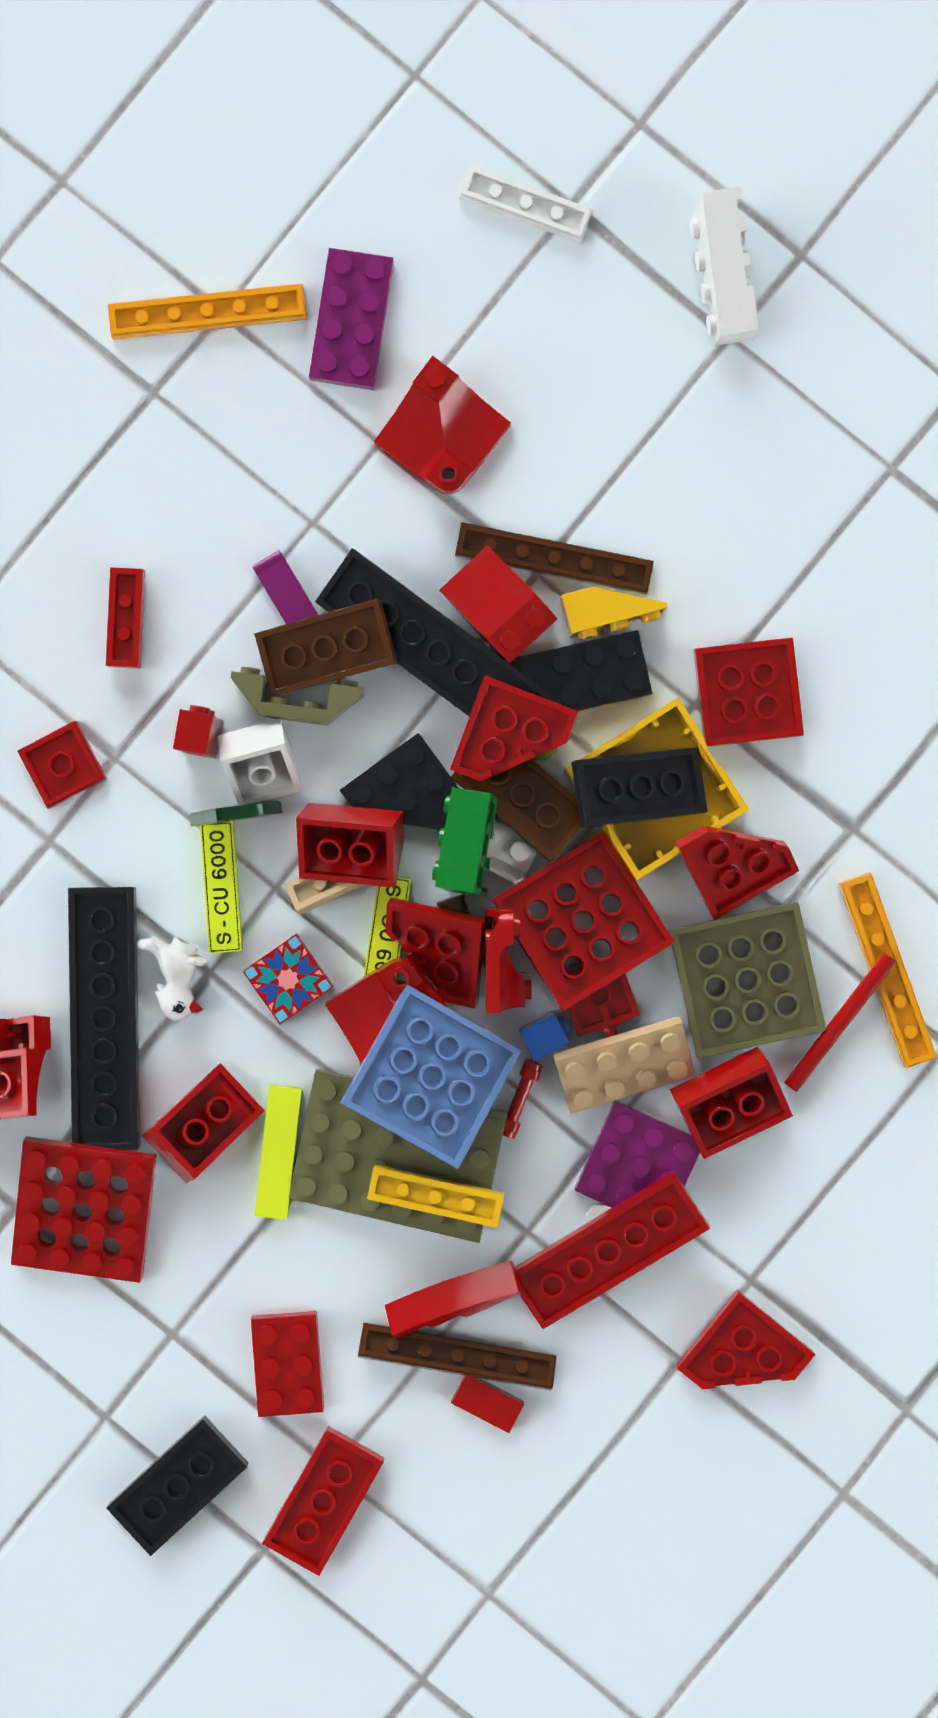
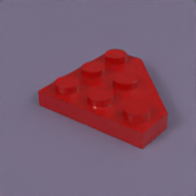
M485 676L450 770L481 782L568 743L580 711Z
M703 825L674 842L709 914L714 920L799 872L790 848L781 840Z
M391 897L386 906V934L393 942L397 940L408 953L407 959L414 962L437 987L436 991L444 1002L475 1009L479 1002L486 918Z
M737 1289L677 1362L676 1367L701 1389H713L721 1385L735 1384V1386L761 1384L762 1381L795 1380L816 1354Z

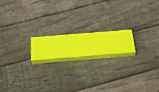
M279 1085L269 1086L255 1216L288 1219L289 1193L294 1170L303 1088Z

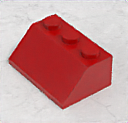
M308 803L296 817L299 878L392 888L396 886L404 845L403 811Z
M758 1047L669 1089L703 1159L793 1117L774 1071Z

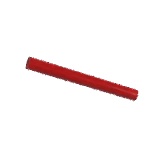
M883 952L827 1025L826 1031L820 1034L784 1081L787 1086L798 1092L897 961Z

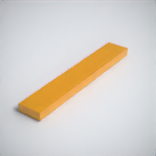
M303 283L108 304L110 332L113 340L307 320Z
M868 872L838 883L869 971L883 952L897 961L876 991L903 1067L909 1068L937 1058L872 873Z

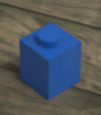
M553 1011L518 1028L534 1061L569 1044L570 1042L566 1035L572 1033L563 1015L557 1018Z

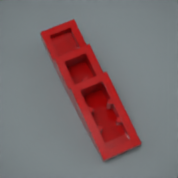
M507 1261L413 1292L385 1304L391 1335L400 1338L425 1326L434 1328L458 1316L467 1318L522 1292L514 1263Z

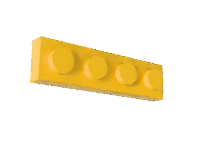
M375 1164L367 1199L498 1228L505 1193Z

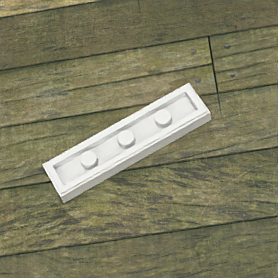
M471 164L459 193L460 200L580 244L593 209Z

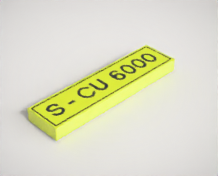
M234 821L201 825L200 834L209 954L243 951Z
M397 877L394 888L377 886L364 976L390 960L400 958L402 946L397 940L393 942L385 932L386 906L391 897L409 901L412 879Z

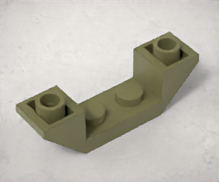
M241 667L240 672L231 671L230 677L260 716L320 725L332 723L364 698L365 693L363 688L357 687V681L338 679V684H330L327 710L322 709V704L317 702L303 701L302 707L289 705V699L270 697V702H265L268 682L266 676L260 675V669Z

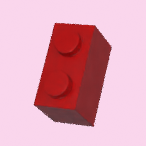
M190 705L189 711L180 709L173 749L186 754L216 759L218 750L217 736L221 733L223 720L217 718L215 711L210 710V708Z

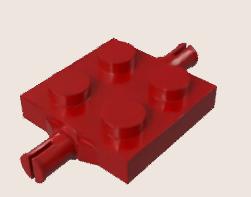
M580 962L572 969L566 970V972L570 975H578L582 971V964ZM626 973L568 1009L578 1037L594 1031L604 1032L606 1038L618 1035L617 1027L625 1020L640 1016Z

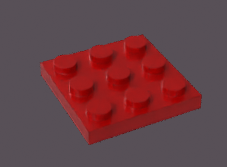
M793 637L695 648L693 650L702 731L707 747L804 735Z

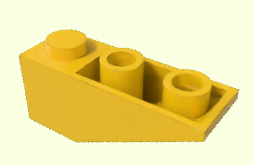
M590 587L564 594L560 598L570 638L578 636L579 641L598 636L597 630L610 627L611 632L630 627V621L641 619L644 624L661 619L660 613H664L668 608L665 602L598 587Z

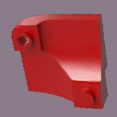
M432 356L413 380L409 391L374 440V444L433 489L443 494H453L461 490L511 427V422L479 397L459 378L458 374ZM444 471H453L455 474L453 479L446 480L443 478L442 474Z
M485 907L486 1013H500L507 1009L525 1007V999H531L532 997L531 980H525L524 972H517L506 951L507 946L514 945V937H520V916H514L513 909Z
M396 958L390 960L326 1001L325 1006L349 1041L360 1062V1066L406 985L413 987L448 1008L422 970L409 959ZM403 973L406 975L407 980H396L395 974Z
M32 1015L11 1019L0 1018V1120L37 1116V1090L41 1066L46 1051L51 1050L50 1017Z

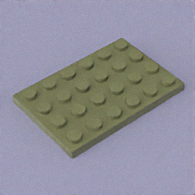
M320 1069L315 1070L289 1199L480 1243L484 1225L368 1200L373 1167L376 1164L491 1190L508 1112L490 1109L460 1167L456 1169L341 1104L340 1102L354 1077Z

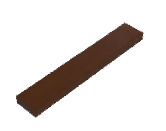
M461 522L455 552L456 557L472 560L488 545L510 568L645 595L648 592L654 562L652 560Z
M363 1323L358 1358L550 1391L553 1388L557 1358L556 1355L416 1331L396 1338L391 1335L390 1327Z

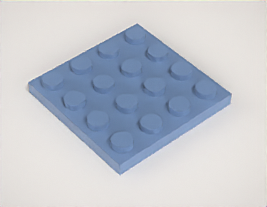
M406 985L340 1103L458 1169L519 1057L521 1050L413 987Z

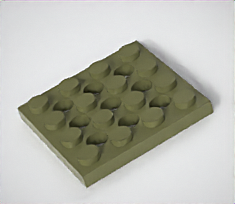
M799 902L669 929V933L675 941L672 944L697 1058L826 1031ZM774 931L779 934L781 943L777 949L768 950L764 945V937L767 933ZM743 938L748 942L749 951L743 957H736L732 953V944L735 940ZM707 945L713 946L717 951V958L711 964H704L699 957L701 949ZM776 964H784L788 970V975L782 982H775L771 978V969ZM744 971H752L755 974L756 982L750 989H743L739 985V976ZM715 977L720 978L724 983L723 992L718 996L709 995L706 989L708 981ZM783 996H791L795 1003L793 1011L788 1014H782L778 1010V1001ZM751 1003H759L763 1009L761 1018L756 1021L748 1020L745 1014L747 1006ZM719 1010H727L731 1015L729 1025L724 1028L716 1027L713 1022V1017Z

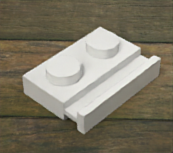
M495 821L493 839L489 841L487 858H491L490 869L487 870L517 884L524 880L537 851L509 827Z

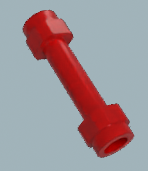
M525 1058L519 1075L522 1077L508 1110L503 1136L515 1139L521 1125L518 1121L533 1082H538L543 1068L542 1064Z

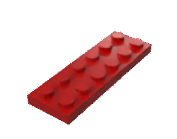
M673 1170L517 1265L515 1271L522 1292L519 1295L541 1328L545 1329L708 1231L710 1225Z

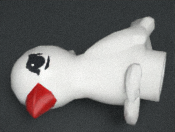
M155 936L138 941V948L150 951L157 957L160 970L167 981L166 987L157 984L159 991L155 993L163 1014L171 1020H181L188 1017L191 1013H199L204 1010L196 1002L190 990V982L195 973L196 966L201 967L207 963L206 958L196 955L199 947L180 937H174L171 945L162 943Z

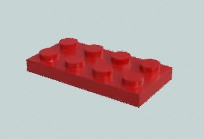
M327 1426L265 1535L262 1544L320 1576L383 1465L385 1457Z

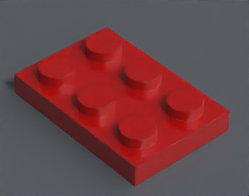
M317 1311L252 1316L251 1332L258 1417L323 1412L324 1396Z

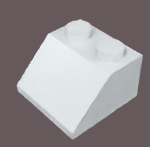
M281 718L217 736L220 761L238 805L263 802L302 791L290 743Z

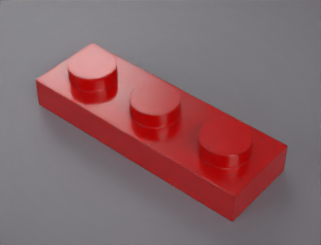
M110 567L105 663L107 667L141 669L145 591L144 569Z

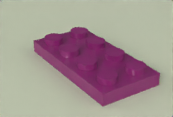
M329 248L310 365V381L374 391L394 266L393 257Z

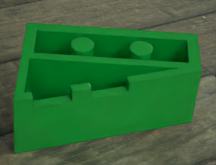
M452 787L451 795L446 796L444 815H447L445 828L440 829L438 836V847L441 848L440 859L435 861L432 870V880L435 881V887L449 892L487 898L488 888L482 887L484 870L490 869L491 858H487L489 841L493 839L497 806V797L493 794Z

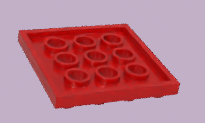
M604 831L492 899L496 908L513 909L514 916H520V937L515 938L562 1013L675 943ZM589 868L599 870L602 875L601 883L598 885L587 883L584 878L585 871ZM561 885L570 886L575 893L574 899L570 902L561 901L556 894L557 888ZM606 896L616 897L620 903L619 910L615 913L605 911L602 906V899ZM533 902L543 903L547 908V915L542 919L533 918L529 914V905ZM587 913L592 919L591 928L587 930L577 928L574 923L576 914ZM625 923L634 925L637 929V938L633 941L623 939L620 935L621 925ZM556 929L563 933L565 941L562 946L552 947L548 944L546 935L550 930ZM602 940L609 945L610 953L606 958H598L593 954L592 945L595 941ZM574 957L580 960L582 964L581 973L578 975L568 974L564 969L566 959Z
M26 1136L22 1144L11 1265L140 1283L144 1273L157 1154ZM49 1167L58 1168L62 1173V1180L53 1181L49 1179L46 1169ZM84 1171L91 1173L95 1178V1184L91 1186L82 1184L79 1180V1173ZM115 1176L123 1177L127 1181L128 1188L125 1190L115 1189L111 1183V1178ZM52 1198L57 1201L59 1211L50 1212L46 1210L43 1200ZM85 1203L89 1205L92 1215L87 1217L79 1215L75 1208L76 1204ZM112 1207L121 1209L124 1213V1219L122 1221L112 1220L108 1215V1209ZM43 1229L51 1230L56 1236V1241L53 1243L45 1242L40 1236V1231ZM74 1234L84 1235L88 1240V1246H76L72 1236ZM109 1238L116 1239L121 1245V1250L117 1252L109 1251L105 1247L104 1241Z

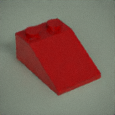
M488 545L439 589L441 594L490 649L509 664L558 619L537 594Z
M219 1063L141 1136L188 1183L196 1179L265 1110L230 1072Z

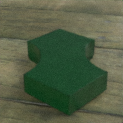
M265 801L194 812L189 815L191 826H201L259 818L283 812L281 802Z

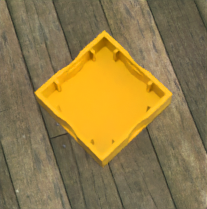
M679 697L581 758L591 759L698 747L708 809L707 813L600 826L635 880L642 878L677 856L679 851L674 843L703 825L721 828L749 810L726 771L710 754L704 736ZM570 765L564 771L575 787L572 765Z

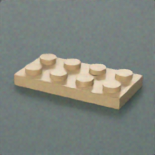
M679 1016L553 1054L570 1114L696 1076L684 1027Z

